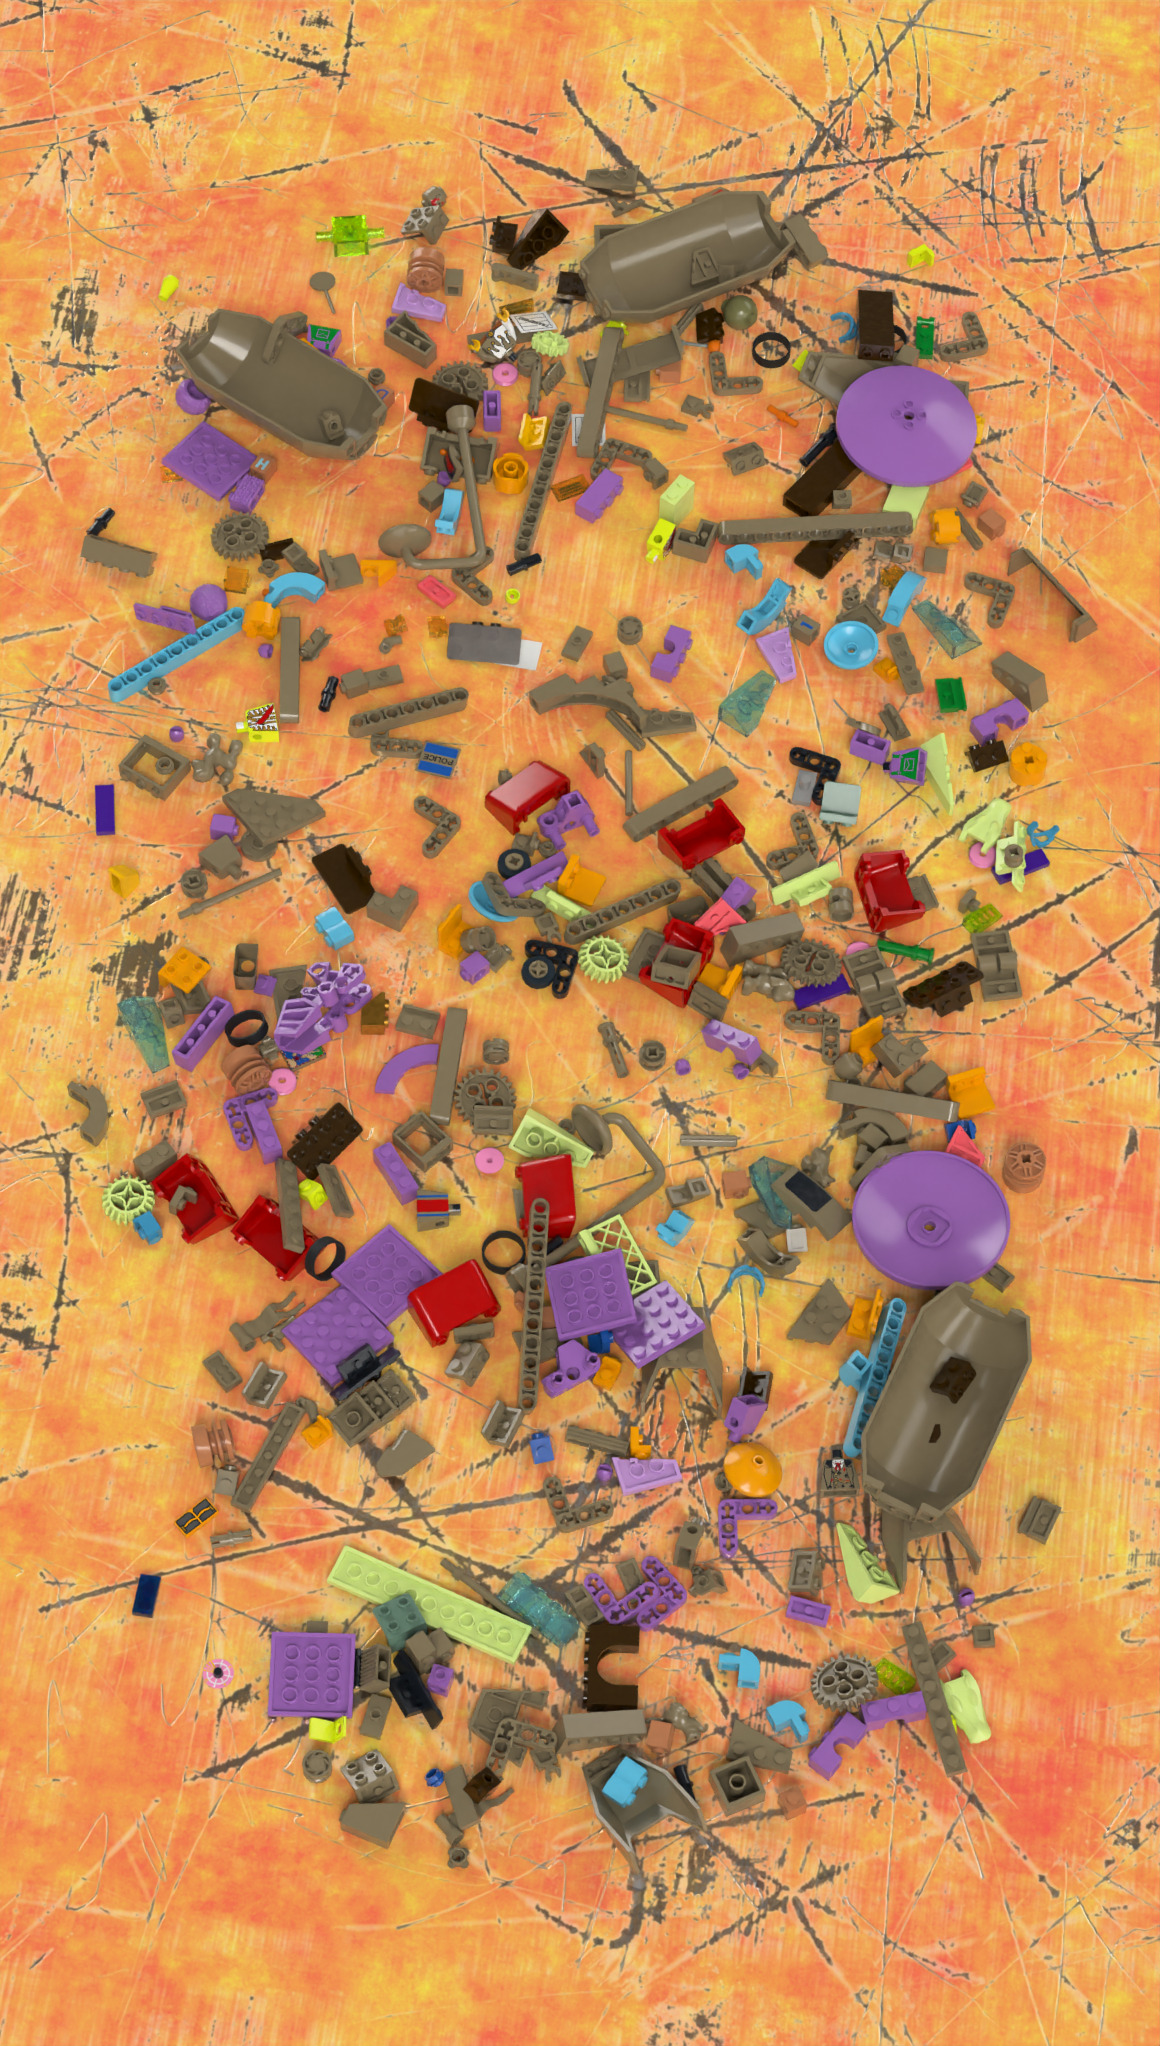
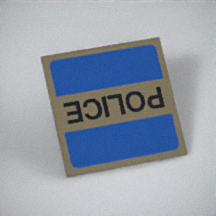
M425 741L415 771L451 780L461 749Z

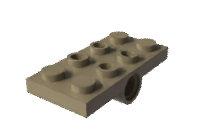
M1001 930L971 934L970 939L976 967L984 975V978L979 980L984 1002L1022 998V990L1017 972V956L1012 949L1009 931Z
M878 946L842 957V963L869 1019L880 1015L887 1019L907 1011L896 987L894 972L890 967H887Z

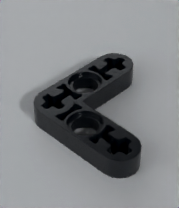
M794 747L789 754L790 763L820 773L813 790L812 801L816 805L822 806L823 796L818 798L821 790L824 791L822 780L829 779L832 782H836L840 774L841 763L836 758L801 747ZM817 759L820 763L813 765L810 763V760Z
M529 940L526 942L525 955L528 958L543 956L551 960L553 964L558 965L552 983V995L557 999L567 997L578 964V952L573 948L539 940ZM532 947H536L534 952L530 951ZM553 950L557 954L554 957H549L546 953ZM569 955L573 956V958H571L570 965L567 964V958L569 957ZM567 970L570 972V975L563 977L560 975V972ZM560 982H562L563 989L561 992H558L557 989H559Z

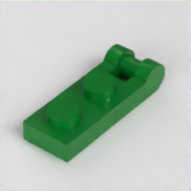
M917 316L915 348L920 350L919 359H933L935 317L925 319Z

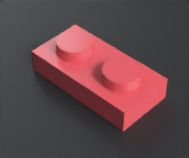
M431 575L427 576L417 585V589L442 609H445L456 599L455 593Z

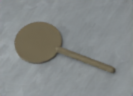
M329 272L315 273L310 278V286L314 290L325 292L330 309L335 314V309L328 290L335 285V277Z

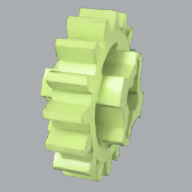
M538 331L537 334H533L531 341L532 348L536 349V352H540L542 355L547 354L549 357H557L558 354L563 356V354H567L569 348L568 339L558 332L543 331L541 333Z

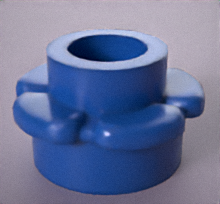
M438 1768L431 1769L425 1775L427 1786H440L444 1781V1772Z

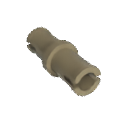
M251 1528L237 1532L228 1531V1534L211 1536L212 1550L226 1546L235 1547V1544L252 1542Z

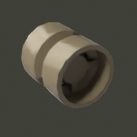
M837 887L830 890V919L835 922L851 920L854 917L852 890L846 887Z
M489 926L467 929L461 934V946L467 953L491 950L496 944V934Z

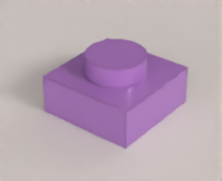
M259 974L253 992L271 997L277 979L272 976Z

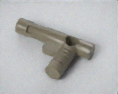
M615 197L609 200L615 211H612L614 218L644 205L642 198L630 204H627L625 201L618 203Z
M292 1315L261 1336L260 1340L263 1344L270 1341L279 1352L283 1351L285 1346L280 1340L285 1335L281 1330L296 1318Z

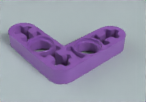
M270 1087L229 1099L224 1103V1115L239 1150L248 1151L253 1147V1136L245 1118V1103L248 1100L257 1102L260 1097L261 1100H264L266 1108L273 1107L278 1102V1095L275 1089ZM270 1095L272 1099L269 1100L268 1098H266V1096ZM233 1106V1108L235 1109V1116H233L232 1111L229 1109V1107ZM240 1121L244 1125L242 1128L236 1129L233 1127V1124ZM243 1133L244 1138L247 1141L246 1144H244L241 1140V1134Z
M725 1499L721 1501L718 1507L720 1554L725 1558H732L736 1555L738 1549L737 1520H771L777 1515L778 1507L776 1502L771 1499ZM745 1505H749L754 1511L751 1514H746L742 1511V1508ZM725 1506H729V1518H726ZM766 1506H770V1513H767L765 1510ZM725 1524H730L734 1530L731 1533H726L722 1530V1527ZM726 1539H730L731 1551H727L725 1548Z
M653 1556L646 1557L642 1561L641 1568L647 1579L659 1587L662 1596L638 1614L636 1623L637 1626H640V1630L644 1632L655 1628L682 1607L687 1600V1592L683 1586ZM648 1563H649L650 1565L655 1564L654 1570L658 1573L656 1576H655V1572L653 1571V1569H651V1568L647 1569V1564H648ZM666 1577L670 1580V1583L667 1586H661L658 1580ZM672 1587H673V1591H674L677 1595L682 1594V1595H681V1600H679L678 1598L673 1599V1598H674V1593L671 1591V1588H672ZM659 1604H663L668 1610L665 1613H659L656 1607ZM642 1618H650L649 1624H642Z
M591 1573L584 1580V1586L593 1597L594 1602L607 1621L615 1626L623 1625L655 1602L660 1596L659 1587L653 1582H646L618 1602L598 1574ZM592 1579L597 1581L596 1584L601 1589V1591L597 1592V1590L593 1586H591ZM647 1588L654 1589L651 1597L646 1595L648 1593ZM640 1594L641 1596H644L643 1599L645 1600V1602H643L642 1599L639 1598L637 1595ZM603 1595H609L610 1602L607 1605H601L600 1598ZM631 1599L638 1600L636 1609L631 1610L628 1608V1602ZM622 1606L628 1612L627 1615L624 1612H622L624 1611L621 1609ZM614 1612L619 1614L620 1619L618 1621L613 1619Z

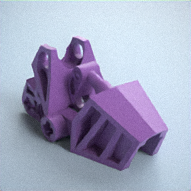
M330 962L314 963L307 969L308 974L317 986L314 988H303L301 990L303 998L285 1000L274 1031V1040L280 1050L304 1055L331 1041L329 1035L331 1029L336 1033H341L348 1028L345 1014L356 1013L372 999L371 987L368 984L361 983L366 978L362 965L343 963L340 971L331 970ZM315 969H322L320 973L315 974L313 972ZM349 1003H355L351 1007H346ZM322 1006L329 1009L323 1017L320 1011Z

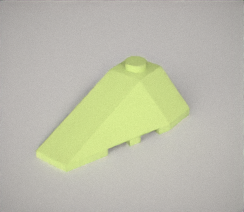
M940 733L922 744L920 748L927 751L925 777L948 815H953L954 799L952 783L948 782L950 781V767L947 765L946 757L948 751L945 734Z
M530 1108L508 1146L523 1156L531 1158L570 1154L572 1166L586 1168L595 1152L550 1119Z
M838 1523L836 1525L848 1584L853 1592V1597L859 1602L872 1604L898 1594L900 1590L888 1570L883 1571L877 1564L880 1560L876 1555L873 1556L865 1549L867 1544L854 1527Z

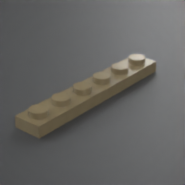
M278 1158L275 1162L283 1248L302 1253L305 1246L296 1165L289 1160Z
M287 1401L231 1500V1506L250 1513L306 1413L305 1409Z

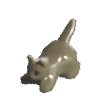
M832 1145L827 1147L826 1150H821L819 1147L814 1148L811 1155H806L801 1162V1167L809 1170L810 1177L823 1188L829 1187L831 1183L836 1181L828 1172L830 1154L834 1148Z
M678 1702L671 1703L669 1709L664 1712L661 1718L650 1717L645 1720L647 1724H650L651 1720L672 1723L674 1728L684 1732L687 1744L700 1739V1732H706V1729L695 1718L689 1717V1712Z

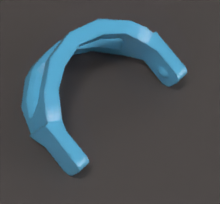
M838 312L830 316L832 321L842 319L851 323L848 332L838 338L840 343L856 337L857 325L850 314Z
M1033 821L1026 829L1034 847L1037 845L1039 848L1049 845L1054 840L1055 834L1060 831L1059 826L1054 825L1050 830L1034 833V830L1039 825L1037 821ZM1047 836L1049 839L1044 842H1040L1037 838L1034 837Z
M748 1265L736 1268L730 1275L727 1288H731L733 1280L738 1276L750 1275L759 1281L761 1286L759 1297H762L765 1282L759 1269Z

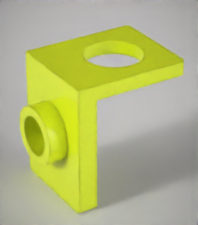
M342 1716L335 1722L313 1717L309 1719V1739L334 1744L346 1736V1716ZM341 1724V1731L338 1734V1729Z

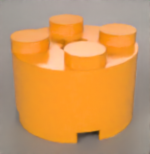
M505 453L499 459H495L493 463V483L495 489L506 494H521L528 484V463L523 459V456L517 453Z
M956 507L933 509L928 514L929 523L932 525V530L929 533L930 540L934 541L936 545L959 543L960 540L957 539V536L961 534L959 516H955Z
M253 601L251 605L247 604L242 622V629L246 632V636L249 638L261 636L267 640H273L278 633L281 610L278 607L276 609L272 608L271 603L264 601Z
M1029 742L1016 747L1011 753L1009 763L1011 780L1022 787H1027V785L1036 786L1041 783L1045 776L1047 754L1040 747Z

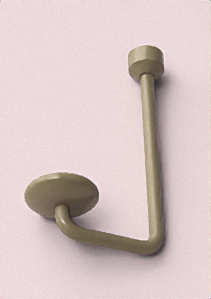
M468 405L451 407L446 412L448 429L458 434L476 554L473 557L417 559L414 556L425 551L430 546L432 540L431 534L426 528L416 524H401L384 531L378 540L380 550L388 556L403 558L404 562L414 569L473 568L483 563L486 558V544L468 432L474 428L476 422L474 410Z
M577 1104L572 1108L571 1118L576 1131L586 1145L596 1153L607 1155L611 1152L613 1139L608 1125L615 1124L621 1128L654 1171V1178L583 1229L588 1230L618 1214L624 1215L652 1195L664 1184L666 1173L661 1160L624 1115L606 1113L601 1116L596 1110L584 1104ZM595 1231L591 1234L592 1236H595L600 1231ZM578 1233L546 1256V1267L553 1266L581 1246L577 1239ZM518 1263L505 1273L506 1280L515 1294L519 1290L524 1293L526 1264ZM538 1264L531 1266L535 1271L541 1270ZM537 1283L529 1284L532 1290L538 1289Z

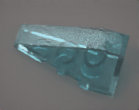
M133 996L117 1003L118 1016L152 1074L170 1066L162 1014L154 999L151 997Z

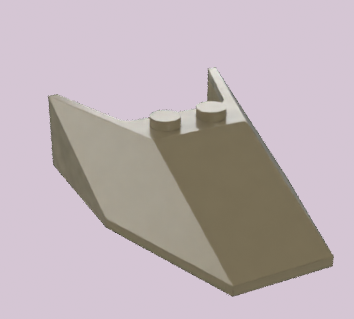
M809 352L798 380L838 407L843 394L855 380L870 371L893 365L881 361L858 359V355Z
M691 1307V1309L704 1322L706 1329L642 1366L640 1416L645 1415V1403L658 1371L661 1368H686L705 1370L717 1401V1418H721L723 1405L722 1360L703 1307Z
M953 1508L931 1523H925L921 1519L911 1522L896 1517L882 1509L881 1539L900 1594H904L907 1581L908 1543L912 1540L944 1532H952L966 1549L974 1576L979 1575L982 1561L961 1519Z
M617 1746L582 1768L597 1819L636 1875L640 1873L633 1850L632 1840L660 1821L672 1816L703 1832L708 1830L701 1807L667 1770ZM627 1756L647 1770V1777L649 1779L643 1788L639 1787L635 1792L637 1796L630 1806L627 1805L625 1808H622L604 1796L602 1790L619 1764Z

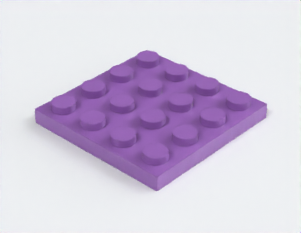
M202 421L162 459L161 463L219 502L237 485L239 479H242L245 474L250 472V466L257 456L205 421Z
M388 1224L331 1273V1276L352 1293L386 1328L408 1309L407 1297L410 1292L443 1273L396 1229Z
M621 1248L546 1267L545 1275L560 1342L638 1322Z
M665 1280L633 1299L638 1322L608 1329V1332L612 1331L614 1342L639 1369L706 1329L699 1316Z
M343 1285L281 1330L285 1338L331 1387H334L343 1380L335 1366L364 1344H370L375 1354H377L394 1341V1336Z
M272 1632L268 1717L341 1718L346 1716V1719H352L356 1634Z

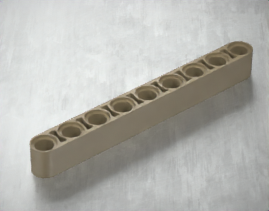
M605 327L603 330L577 444L578 458H596L598 455L624 339V330L621 327Z

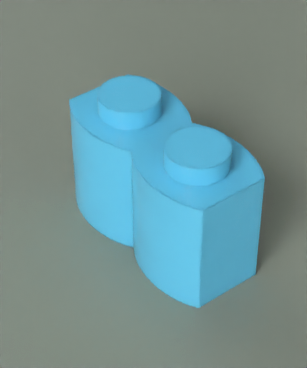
M335 907L315 917L314 927L318 934H323L324 941L328 947H332L336 951L355 940L352 929Z
M626 1756L604 1786L602 1793L622 1808H625L627 1805L630 1806L637 1796L635 1792L638 1788H643L649 1779L647 1777L648 1772Z

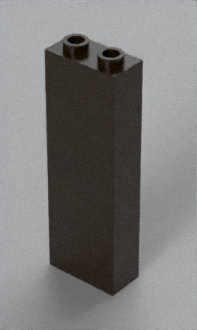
M858 290L856 301L858 359L893 362L895 343L892 292Z
M839 439L784 493L783 506L800 517L819 516L832 502L833 490H844L862 472L845 454Z

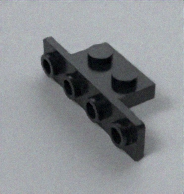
M368 1343L364 1344L335 1366L344 1383L329 1393L330 1397L338 1402L347 1399L350 1393L364 1386L367 1380L380 1374L381 1370L387 1365L393 1364L401 1355L400 1351L390 1347L377 1357L371 1345Z
M401 1650L393 1660L400 1676L390 1679L389 1690L405 1718L423 1713L431 1729H436L443 1720L442 1713L425 1687L421 1676L414 1668L410 1657H408L405 1650Z

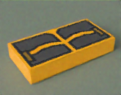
M205 1497L176 1519L174 1525L187 1539L219 1515V1511Z

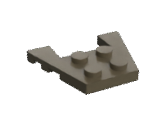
M483 1689L468 1729L492 1746L498 1724L501 1720L506 1718L516 1720L521 1705L543 1711L549 1691L531 1692V1690ZM510 1725L504 1728L503 1738L507 1739L508 1731L511 1730ZM513 1743L508 1760L521 1768L527 1748ZM498 1744L495 1750L499 1753H504L507 1750V1746L505 1744Z

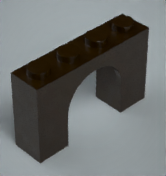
M590 1625L589 1632H585V1645H589V1652H584V1664H588V1671H584L583 1684H588L587 1691H583V1704H587V1711L637 1710L638 1685H615L608 1683L599 1675L597 1666L605 1656L612 1653L639 1654L640 1626Z

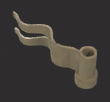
M292 1292L283 1302L268 1305L255 1320L246 1322L243 1325L236 1322L230 1326L229 1331L237 1339L239 1346L244 1352L254 1348L256 1345L255 1339L272 1330L279 1320L289 1318L292 1315L295 1316L306 1306L303 1302L291 1311L275 1312L287 1307L297 1295L295 1292Z
M501 1776L499 1780L502 1782L504 1778ZM511 1788L496 1799L481 1801L478 1805L476 1804L480 1819L488 1809L499 1806L514 1793V1790ZM454 1812L448 1817L445 1814H441L435 1819L436 1825L447 1836L446 1839L452 1846L458 1844L464 1838L465 1834L459 1829Z

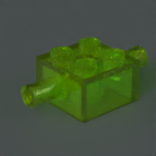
M366 215L331 217V231H315L316 243L332 241L335 257L369 255V239L385 238L384 227H367Z

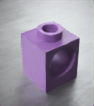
M475 951L460 963V976L464 981H468L472 985L490 972V963L478 951Z
M434 1663L427 1681V1690L448 1697L454 1681V1669Z

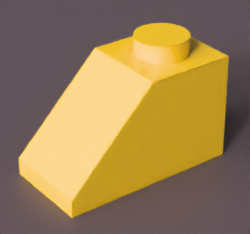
M124 864L108 868L111 890L122 898L126 899L140 885L139 874L134 868H129Z

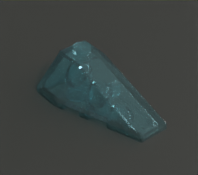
M925 600L912 607V610L951 659L982 645V641L971 628L929 600Z
M763 670L758 672L732 692L719 705L718 719L745 737H748L759 725L760 718L766 708L767 701L771 696L777 679Z
M763 1156L748 1167L751 1184L773 1224L789 1230L792 1224V1213L770 1185L792 1165Z

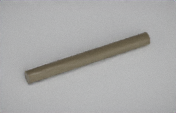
M630 750L625 751L626 816L633 815L632 751Z

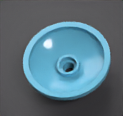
M845 621L835 625L828 631L824 639V651L828 660L835 666L848 670L859 669L871 663L876 657L878 638L868 625L857 621Z
M482 881L472 884L468 897L478 913L496 922H511L518 918L516 916H503L495 910L482 885Z

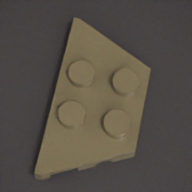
M829 1278L789 1331L786 1339L792 1341L793 1338L802 1339L808 1343L818 1342L823 1345H831L850 1319L852 1314L850 1308Z

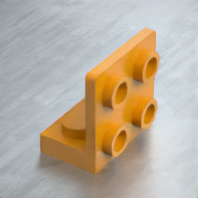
M572 854L557 882V893L565 898L592 907L606 881V876L581 867L580 856Z
M459 903L455 908L450 909L446 920L442 921L437 927L438 950L456 960L464 952L460 942L462 932L475 928L462 920V905Z
M181 947L158 972L159 984L166 988L172 983L186 994H189L211 970V965L184 947Z
M707 963L698 981L730 1002L742 980L743 967L736 964L733 971H727Z
M882 1015L869 1019L865 1025L858 1026L851 1031L848 1052H855L861 1057L863 1068L878 1059L870 1048L885 1037L882 1034L884 1020Z
M984 1066L947 1077L945 1089L951 1101L960 1102L958 1114L960 1120L995 1109V1104L984 1082L986 1076Z
M882 1289L877 1290L875 1301L856 1297L846 1335L867 1341L870 1340L871 1334L875 1335L884 1297L881 1296Z

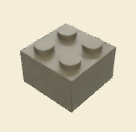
M748 1755L709 1771L708 1780L726 1817L765 1801L766 1792Z

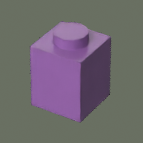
M214 814L210 826L211 839L218 840L227 834L233 843L234 836H238L239 833L236 817Z

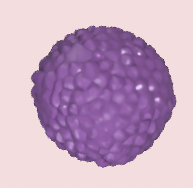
M191 379L183 380L179 384L175 394L177 405L188 414H203L210 406L211 399L199 392Z
M203 584L197 587L190 598L191 612L196 617L209 622L225 613L228 607L225 591L215 584Z

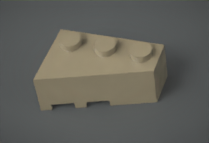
M406 310L384 331L385 346L427 369L437 358L436 344L417 326L415 320L413 321L408 316Z

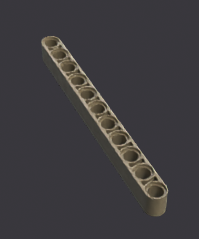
M560 402L555 409L515 540L514 558L516 561H519L521 557L524 559L531 556L572 421V406L568 402Z
M909 512L722 521L718 524V541L723 545L831 540L841 539L849 530L855 534L854 538L906 536L913 532L912 515Z
M543 1198L534 1200L529 1211L517 1409H522L525 1415H529L534 1411L538 1396L549 1223V1203ZM535 1206H542L544 1212L538 1213L535 1210ZM540 1225L543 1231L536 1232L533 1226ZM538 1244L542 1250L537 1252L533 1250L532 1245ZM531 1264H538L541 1267V1270H533L531 1268ZM537 1283L540 1289L532 1290L529 1284ZM535 1302L538 1305V1309L532 1310L529 1308L528 1303ZM532 1321L536 1323L537 1328L530 1329L527 1323ZM526 1342H534L536 1348L529 1349L526 1346ZM532 1361L535 1367L529 1369L525 1366L524 1362ZM529 1380L533 1383V1387L526 1388L523 1382ZM529 1400L532 1407L525 1408L522 1405V1401Z

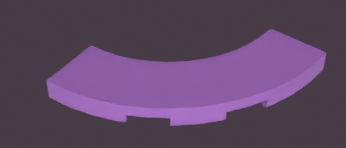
M439 1044L416 1046L396 1055L381 1071L376 1082L375 1093L394 1094L397 1084L408 1070L423 1065L437 1064Z

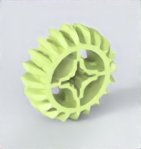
M599 935L598 938L593 936L591 940L587 939L585 944L581 945L578 953V964L581 965L580 971H585V976H591V981L595 978L598 983L601 980L605 984L609 980L613 983L616 979L619 980L622 977V970H627L625 965H628L629 954H626V948H622V942L616 943V938L611 940L609 935L606 938H603L602 935ZM613 964H617V966L608 969L609 966H613Z
M130 1174L125 1179L122 1175L121 1180L115 1178L114 1184L108 1183V1188H104L102 1208L105 1211V1215L109 1216L111 1221L116 1220L118 1225L121 1222H124L125 1226L128 1225V1222H132L133 1225V1219L148 1211H153L155 1204L154 1192L152 1187L147 1185V1181L145 1179L141 1181L139 1176L133 1179V1176Z

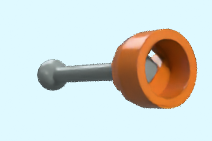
M681 340L683 346L705 347L711 353L715 351L720 352V340H712L708 344Z

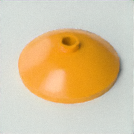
M753 1442L739 1443L733 1446L724 1458L723 1468L727 1480L736 1490L747 1496H768L777 1490L782 1481L783 1472L778 1458L768 1448Z

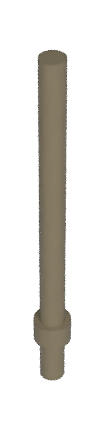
M608 406L607 413L664 426L665 429L669 430L676 429L687 432L688 425L675 422L673 419L668 418L665 420Z
M278 868L201 903L196 902L190 905L189 908L178 912V917L181 920L192 914L202 913V910L281 876L282 872Z
M446 1558L441 1561L440 1565L452 1573V1577L457 1581L461 1580L508 1617L531 1626L530 1634L535 1638L541 1635L542 1632L465 1574L466 1571L460 1566L456 1567Z

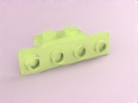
M1015 821L1014 836L997 840L995 872L998 875L1012 872V884L1018 892H1022L1023 884H1025L1024 868H1026L1025 853L1027 851L1025 837H1027V830L1019 821ZM1011 844H1017L1023 849V862L1017 868L1008 867L1004 862L1005 848Z
M832 861L772 888L770 891L773 904L777 906L792 899L801 907L825 897L832 890V886L828 882L840 877L838 862Z
M545 885L542 889L533 892L531 895V899L542 901L546 908L570 922L591 914V912ZM587 924L589 928H593L592 925Z

